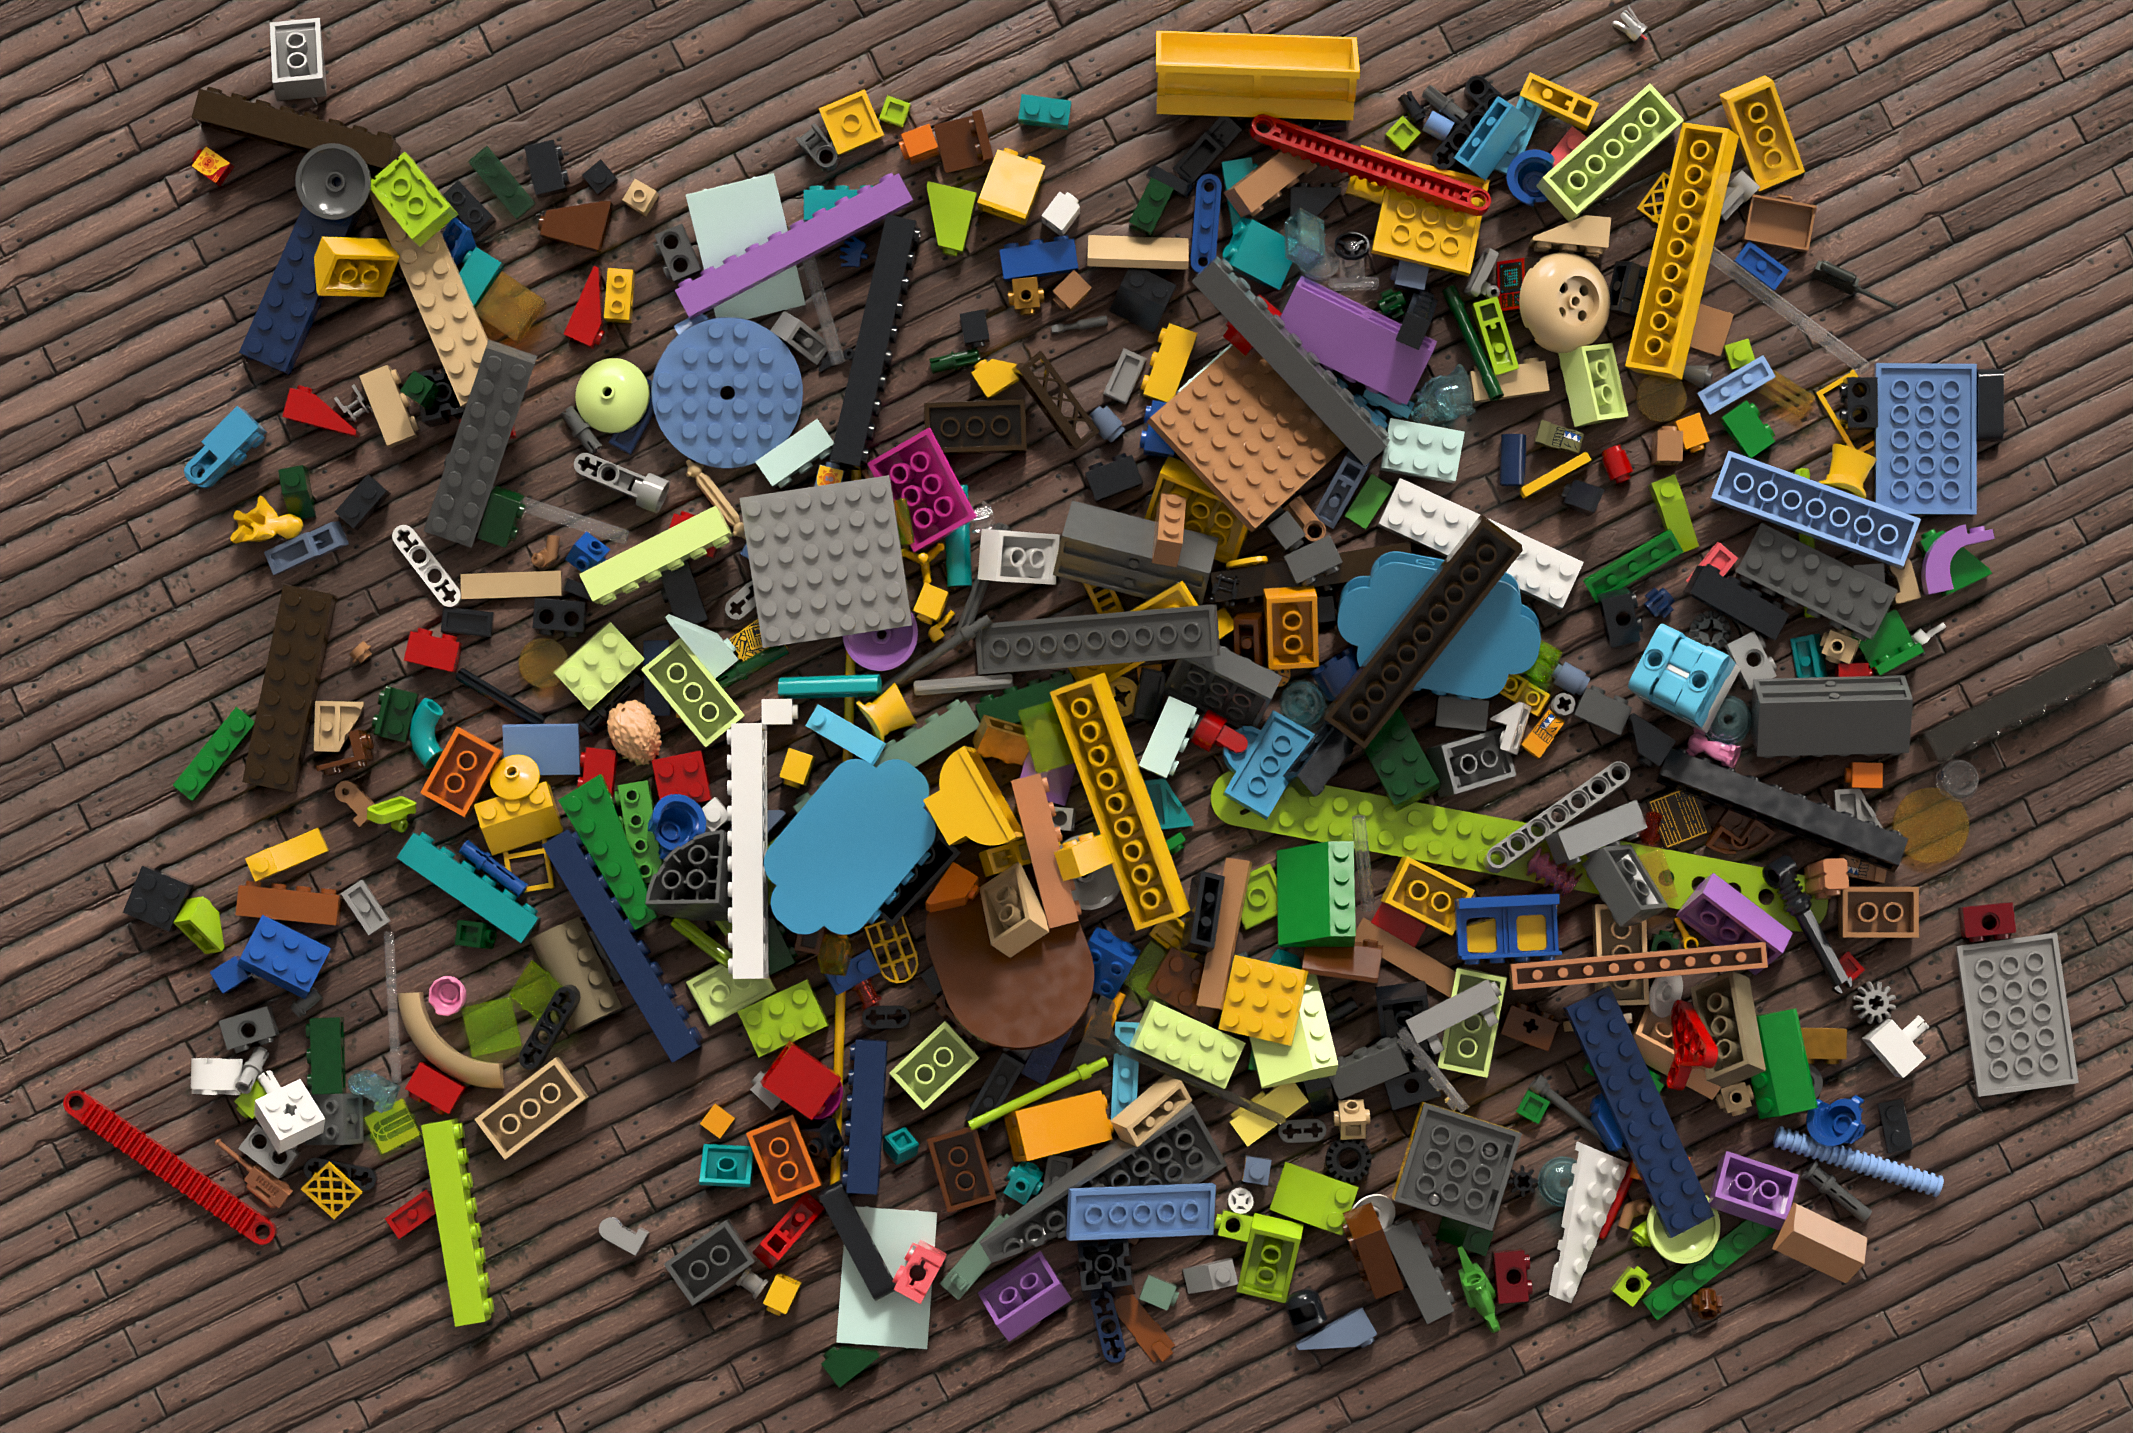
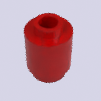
M1616 445L1601 452L1603 455L1602 462L1610 481L1616 480V483L1619 484L1631 479L1629 474L1634 471L1625 449L1622 450L1620 445Z

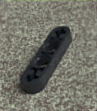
M565 985L555 992L519 1054V1062L523 1068L532 1070L541 1066L580 1001V992L576 986ZM569 992V998L571 1000L564 1003L563 1006L559 1005L562 1004L566 999V995L564 993ZM553 1010L557 1011L561 1016L559 1024L554 1023L550 1018ZM540 1031H545L548 1034L549 1041L547 1044H543L539 1040L538 1035ZM536 1048L540 1049L536 1051L533 1056V1059L535 1061L530 1062V1056L528 1054L534 1052Z

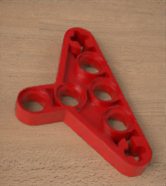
M1676 1000L1671 1010L1675 1056L1668 1072L1667 1087L1682 1091L1686 1086L1692 1069H1711L1715 1066L1718 1058V1048L1692 1004L1687 1001Z

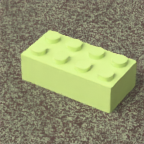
M681 637L641 669L705 748L724 734L727 729H730L731 723H737L745 716Z
M1457 967L1451 997L1489 978L1491 983L1496 982L1502 994L1498 997L1500 1002L1491 1006L1499 1021L1508 977ZM1479 1012L1445 1029L1442 1042L1444 1050L1440 1052L1437 1068L1488 1078L1499 1023L1489 1027L1482 1012Z
M1150 1000L1129 1046L1225 1089L1245 1046V1042Z

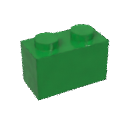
M1746 400L1721 417L1719 421L1743 456L1752 458L1775 442L1773 439L1775 434L1767 423L1764 425L1758 417L1761 414L1753 403L1749 404Z

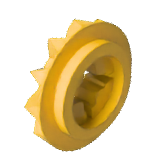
M1118 677L1109 682L1113 697L1116 696L1114 687L1121 693L1130 691L1124 698L1126 707L1119 701L1116 702L1120 716L1124 717L1133 712L1138 686L1129 678Z

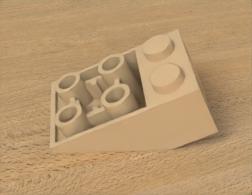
M1585 215L1533 236L1528 247H1532L1535 252L1549 253V249L1559 250V252H1583L1585 257L1598 258L1599 254H1604L1609 247L1611 218Z

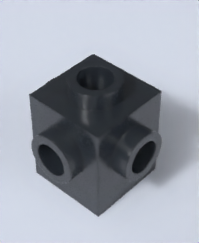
M834 1118L814 1119L801 1130L811 1157L829 1159L835 1156L836 1151L844 1145Z

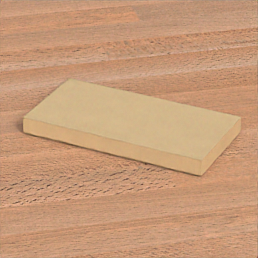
M1088 235L1087 266L1188 269L1189 238Z

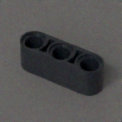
M1977 369V441L2002 442L2004 435L2003 369Z

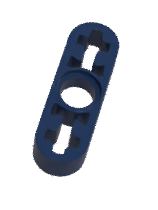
M1107 1291L1105 1292V1298H1109L1110 1302L1106 1303L1107 1312L1112 1309L1113 1315L1105 1314L1098 1318L1097 1313H1102L1101 1306L1095 1304V1301L1098 1299H1091V1306L1104 1357L1109 1362L1116 1363L1124 1358L1126 1348L1113 1296ZM1112 1319L1115 1322L1116 1328L1112 1333L1102 1331L1101 1323L1103 1320ZM1118 1334L1120 1339H1114L1116 1347H1121L1122 1351L1118 1352V1357L1114 1358L1112 1354L1107 1353V1350L1111 1349L1110 1341L1104 1342L1103 1338H1111Z

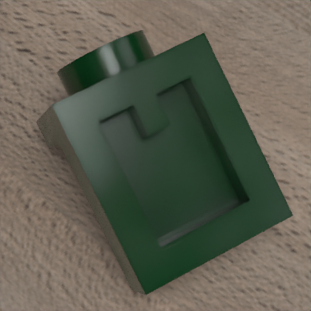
M467 920L457 921L455 945L485 949L494 948L497 938L496 926L494 924Z

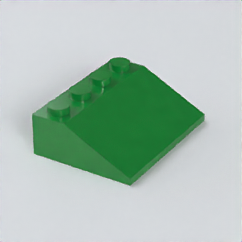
M1327 841L1277 850L1278 947H1354L1356 938L1354 841Z

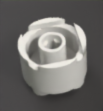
M191 1058L192 1094L241 1095V1092L237 1090L238 1088L235 1085L242 1074L243 1059Z

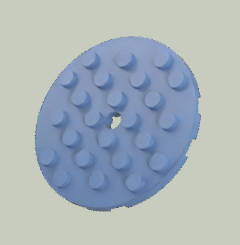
M716 317L696 323L678 334L667 345V348L657 362L653 374L651 396L653 410L662 432L682 454L707 466L738 468L756 463L755 461L787 440L801 412L803 384L794 356L784 342L773 332L747 319ZM724 386H731L734 389L735 393L731 399L726 400L720 396V391Z

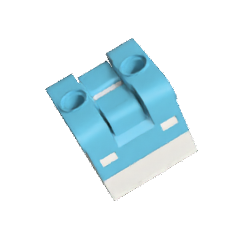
M1660 624L1633 672L1628 688L1642 702L1707 733L1741 668L1729 655L1711 646L1706 647L1686 637L1683 633L1665 624Z

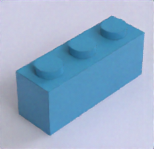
M1498 96L1454 158L1486 181L1530 118Z

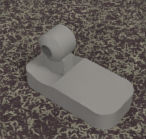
M1486 248L1482 252L1463 293L1472 298L1478 297L1481 294L1487 299L1500 295V290L1497 286L1486 282L1499 253L1497 251Z

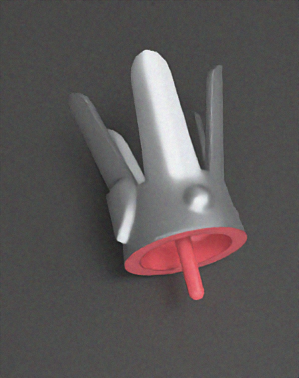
M1628 5L1631 14L1627 10H1623L1620 17L1629 27L1618 21H1614L1611 25L1626 33L1634 42L1639 36L1647 40L1642 34L1647 26L1638 20Z

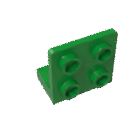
M1892 610L1886 614L1873 640L1867 638L1865 642L1861 640L1859 644V649L1867 663H1869L1870 669L1873 670L1874 676H1880L1924 652L1920 643H1914L1897 610Z

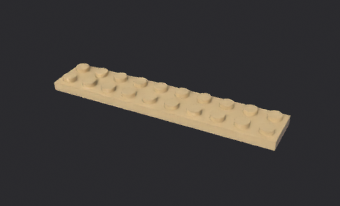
M370 190L369 195L391 246L400 256L398 262L459 404L462 408H465L488 338L441 230L421 247L418 246Z

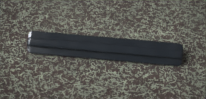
M461 668L456 674V680L527 723L544 724V716L468 670Z

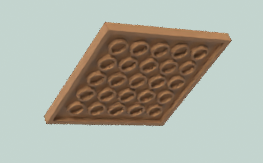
M1233 345L1147 421L1157 434L1251 532L1346 447L1255 348L1245 356Z

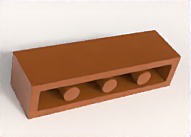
M246 881V885L238 886L235 915L258 918L264 915L270 919L340 925L343 896L336 895L337 890L321 888V893L311 892L312 887L296 886V890H286L285 884L271 883V888L261 887V882Z

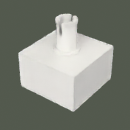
M1919 1015L1903 1030L1892 1019H1883L1882 1023H1878L1861 1039L1895 1077L1904 1078L1926 1059L1914 1045L1913 1041L1928 1029L1929 1025L1926 1022L1924 1023V1020Z

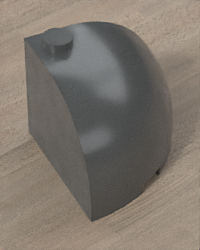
M725 830L697 835L693 837V840L681 847L677 846L664 859L665 862L657 874L654 873L651 879L645 905L657 913L679 919L728 921V908L732 907V898L728 897V882H732V872H728V856H732V847L728 846Z

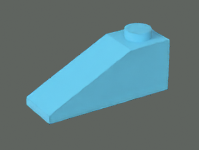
M819 704L805 725L872 765L875 764L886 745L883 741Z

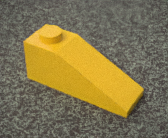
M1531 72L1519 95L1558 119L1584 131L1587 130L1599 104Z

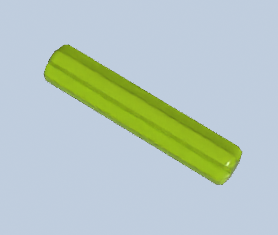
M679 918L673 919L671 926L725 968H728V960L733 958L732 953L690 921Z

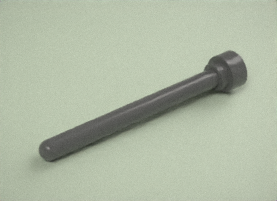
M1538 1074L1529 1085L1528 1090L1540 1097L1545 1096L1604 1144L1591 1120L1549 1088L1548 1079ZM1623 1146L1620 1150L1614 1152L1622 1159L1629 1157V1151Z

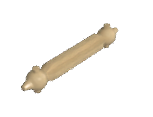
M688 459L686 461L688 466L687 477H694L697 486L711 504L720 509L726 523L733 527L732 535L746 540L743 522H740L739 515L711 478L702 473L704 465L694 463Z

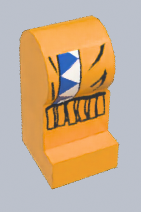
M1548 709L1521 742L1520 746L1539 759L1563 726L1565 720Z

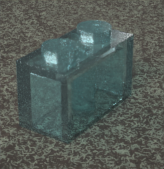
M1299 208L1285 221V255L1288 260L1309 271L1316 264L1323 261L1326 254L1324 220Z

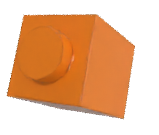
M1849 763V768H1845L1844 781L1848 783V788H1883V763Z

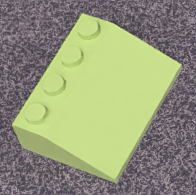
M1308 974L1292 1046L1249 1036L1261 1089L1336 1075L1338 1061L1317 975Z

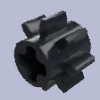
M1520 1165V1171L1516 1172L1511 1169L1510 1172L1513 1176L1512 1179H1508L1507 1183L1513 1184L1512 1193L1518 1189L1521 1196L1524 1197L1527 1190L1535 1192L1532 1185L1539 1182V1180L1532 1178L1533 1169L1525 1172L1524 1166ZM1519 1175L1522 1177L1528 1176L1526 1178L1527 1186H1517L1519 1183L1517 1177Z

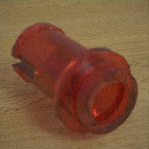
M1650 811L1646 814L1645 822L1648 828L1640 833L1641 841L1646 845H1655L1660 839L1658 832L1662 815L1658 812Z

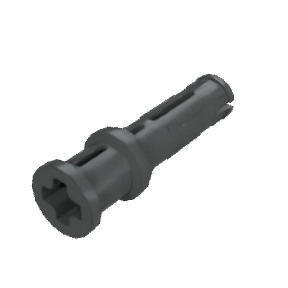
M1815 1160L1802 1173L1801 1179L1812 1183L1818 1188L1817 1191L1820 1194L1829 1195L1859 1219L1861 1223L1865 1222L1871 1215V1209L1867 1208L1836 1183L1835 1176L1832 1174L1828 1175L1818 1167V1163Z

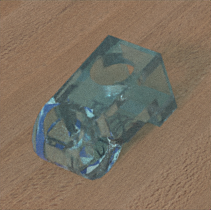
M362 1070L351 1075L348 1079L350 1091L355 1095H363L374 1101L373 1109L380 1113L393 1108L401 1088L370 1070Z

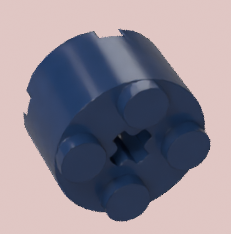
M1351 646L1310 672L1329 702L1338 696L1360 668L1357 661V651Z

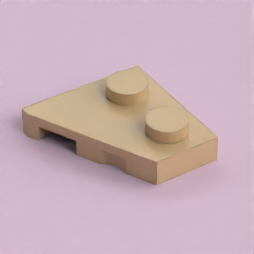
M315 701L314 751L341 752L349 737L348 732L354 728L365 707V702Z

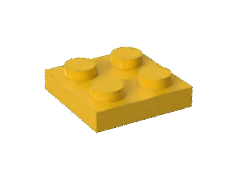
M865 89L819 108L838 156L885 137Z

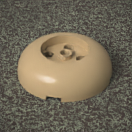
M1569 252L1548 254L1540 258V261L1533 268H1530L1524 277L1520 290V313L1525 328H1529L1537 344L1551 352L1569 353L1578 347L1589 346L1604 330L1610 313L1609 289L1599 269L1583 256ZM1562 284L1565 285V291L1563 293L1559 291Z

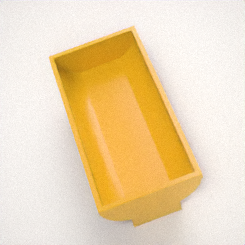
M1156 31L1157 114L1256 117L1265 114L1275 118L1353 120L1357 79H1360L1357 37Z
M963 746L951 754L944 763L940 773V790L923 800L948 845L962 844L969 839L983 845H1001L1012 843L1025 837L1023 829L975 748Z

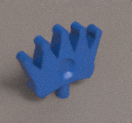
M852 235L850 238L854 242L844 241L850 248H840L842 252L848 254L845 256L840 255V259L847 261L845 264L841 263L842 267H860L861 258L868 259L869 256L863 253L867 245Z

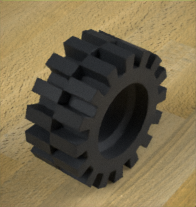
M1339 1138L1333 1141L1331 1146L1328 1147L1325 1157L1329 1172L1342 1182L1352 1183L1361 1180L1363 1176L1367 1175L1372 1164L1369 1148L1360 1139L1341 1140ZM1344 1150H1353L1358 1155V1163L1352 1169H1345L1339 1164V1156Z

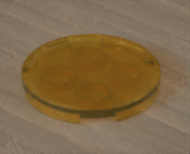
M1922 788L1911 792L1899 803L1893 816L1892 830H1896L1902 833L1904 837L1909 838L1904 850L1907 856L1923 863H1938L1951 858L1962 849L1969 833V818L1962 803L1952 793L1940 788Z

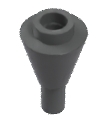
M1685 365L1683 379L1704 389L1705 385H1710L1713 371L1709 370L1710 365Z

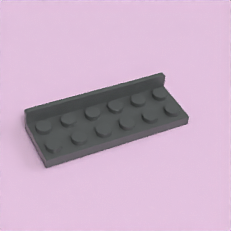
M1763 523L1760 524L1742 562L1735 570V572L1740 574L1739 580L1749 585H1752L1755 581L1763 585L1761 590L1765 593L1775 596L1777 592L1785 596L1784 602L1796 608L1801 604L1808 608L1806 613L1818 619L1823 615L1831 619L1830 625L1840 630H1843L1845 626L1853 630L1852 636L1864 642L1867 638L1874 639L1898 592L1897 589Z

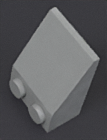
M320 18L270 22L272 83L276 100L327 96Z

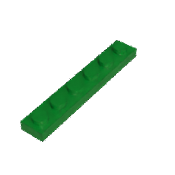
M1745 1219L1720 1238L1706 1257L1697 1262L1686 1264L1641 1299L1655 1319L1659 1320L1776 1229Z

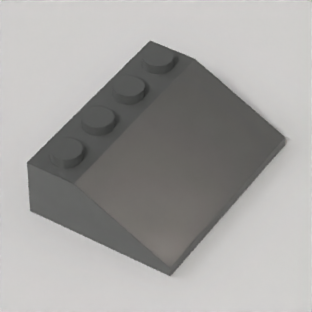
M1220 646V655L1177 659L1165 684L1163 694L1194 706L1201 713L1210 709L1228 720L1226 725L1235 730L1242 728V726L1257 728L1282 676L1276 674L1271 669H1266L1252 662L1248 658L1231 652L1226 647Z

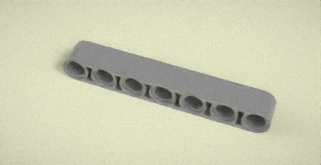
M1621 761L1612 763L1493 846L1484 857L1485 869L1491 873L1503 871L1546 840V836L1560 831L1620 789L1630 777L1628 765ZM1611 771H1620L1623 775V779H1614L1612 777ZM1591 785H1600L1603 789V793H1594L1591 789ZM1571 799H1580L1583 807L1575 808L1571 803ZM1551 813H1560L1563 821L1555 822L1551 818ZM1531 827H1539L1543 835L1540 837L1534 836L1531 832ZM1511 841H1519L1523 849L1520 851L1514 850L1511 847ZM1493 854L1499 855L1502 859V864H1493L1490 856Z

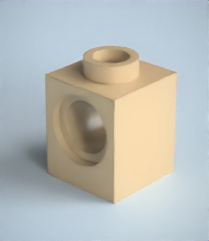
M634 179L622 201L625 205L647 217L659 194L656 190Z

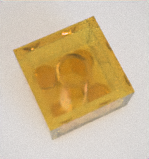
M502 271L475 310L479 318L519 344L546 305V302Z

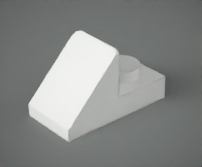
M1518 702L1490 718L1491 721L1506 725V730L1500 736L1501 750L1518 754L1531 706Z

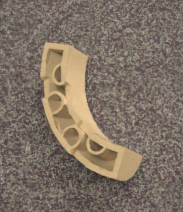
M423 992L397 994L405 1028L415 1046L431 1064L450 1077L470 1085L485 1088H504L503 1063L483 1062L464 1056L439 1036L431 1024Z

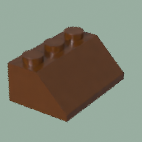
M1364 939L1363 943L1355 942L1354 947H1305L1302 970L1308 971V974L1377 983L1380 975L1383 945H1378L1376 940Z

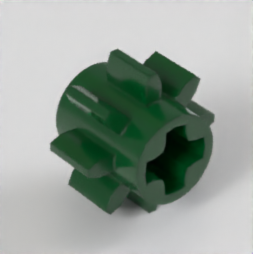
M1392 288L1380 294L1382 299L1377 301L1382 315L1386 317L1391 316L1392 320L1404 316L1403 309L1408 308L1400 290L1394 293Z

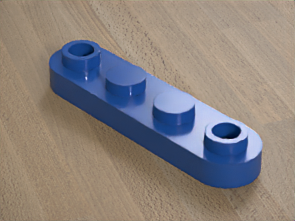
M1213 174L1201 176L1196 186L1190 265L1197 274L1206 267L1198 264L1200 258H1205L1208 264L1216 258L1222 184L1220 179ZM1212 184L1214 189L1211 192H1207L1204 186Z

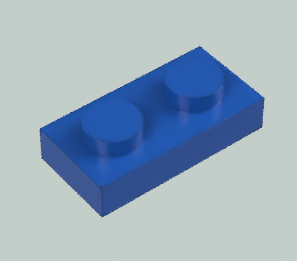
M1751 241L1747 242L1733 261L1772 291H1775L1790 271Z
M866 949L824 972V975L834 994L839 995L881 971L871 951Z

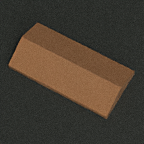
M1793 1203L1772 1249L1847 1283L1865 1264L1867 1237Z

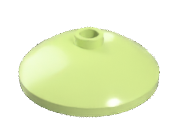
M618 358L604 359L590 366L581 376L576 388V405L583 420L586 423L588 422L594 429L605 433H619L636 425L644 416L649 405L650 389L642 371L631 362ZM611 388V395L605 396V391Z
M1652 1204L1647 1217V1232L1652 1246L1662 1257L1671 1262L1688 1264L1703 1259L1713 1250L1719 1238L1720 1218L1717 1209L1711 1208L1715 1215L1714 1217L1673 1238H1668Z

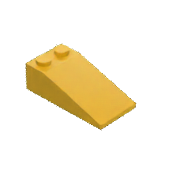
M1762 76L1719 95L1732 131L1739 136L1738 145L1754 182L1760 186L1758 191L1805 172L1772 79Z

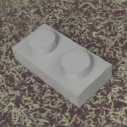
M363 879L341 893L368 935L373 934L391 922Z

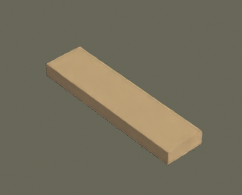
M562 571L460 574L462 600L563 596Z

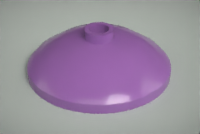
M911 612L912 626L885 629L887 635L884 639L878 638L879 631L843 636L844 646L848 654L856 663L869 670L887 671L899 667L909 659L917 645L918 626L913 613Z

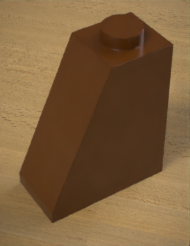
M605 200L546 210L545 216L541 215L539 219L538 230L541 231L540 235L542 238L601 253L614 205L611 201Z

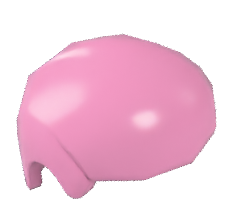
M443 976L435 980L429 988V1003L434 1007L435 1013L438 1015L450 1016L459 1012L466 1003V989L455 977Z

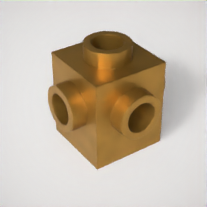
M1037 277L1012 279L1013 291H1008L1009 306H1015V312H1020L1021 316L1034 315L1035 310H1040V303H1044L1043 288H1038ZM1025 294L1031 296L1028 300L1022 298Z

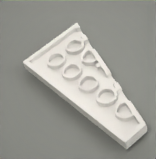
M1580 1142L1576 1143L1575 1150L1579 1151L1577 1163H1573L1571 1173L1575 1174L1574 1181L1567 1192L1561 1227L1565 1228L1563 1240L1558 1241L1557 1249L1561 1251L1559 1262L1554 1265L1549 1295L1572 1303L1588 1261L1597 1244L1601 1228L1606 1222L1607 1214L1616 1198V1193L1629 1165L1626 1161Z

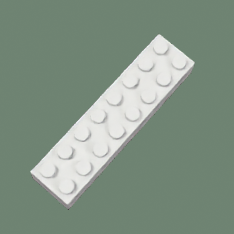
M1399 478L1377 526L1447 558L1480 514ZM1489 519L1522 544L1523 551L1506 571L1516 579L1520 592L1554 608L1562 609L1584 562Z

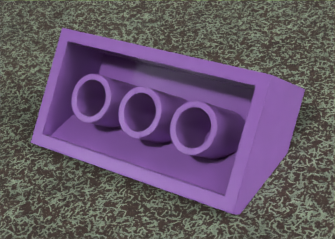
M1714 873L1698 885L1676 914L1677 917L1716 946L1766 942L1768 965L1783 954L1793 934ZM1764 968L1747 970H1749L1754 975H1757Z

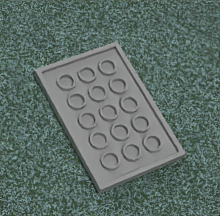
M2057 933L1955 946L1977 1097L2079 1083Z

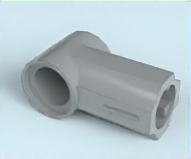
M1743 170L1727 186L1720 219L1726 221L1743 202L1746 203L1760 188Z

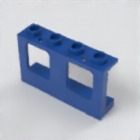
M1559 894L1454 898L1457 959L1464 960L1465 964H1480V959L1490 958V963H1505V958L1515 957V962L1530 961V956H1540V961L1555 960V955H1562V951H1559L1556 904H1560ZM1522 915H1543L1545 917L1547 946L1544 950L1520 951L1518 949L1517 917ZM1493 917L1496 921V951L1490 953H1470L1467 949V920L1469 918Z

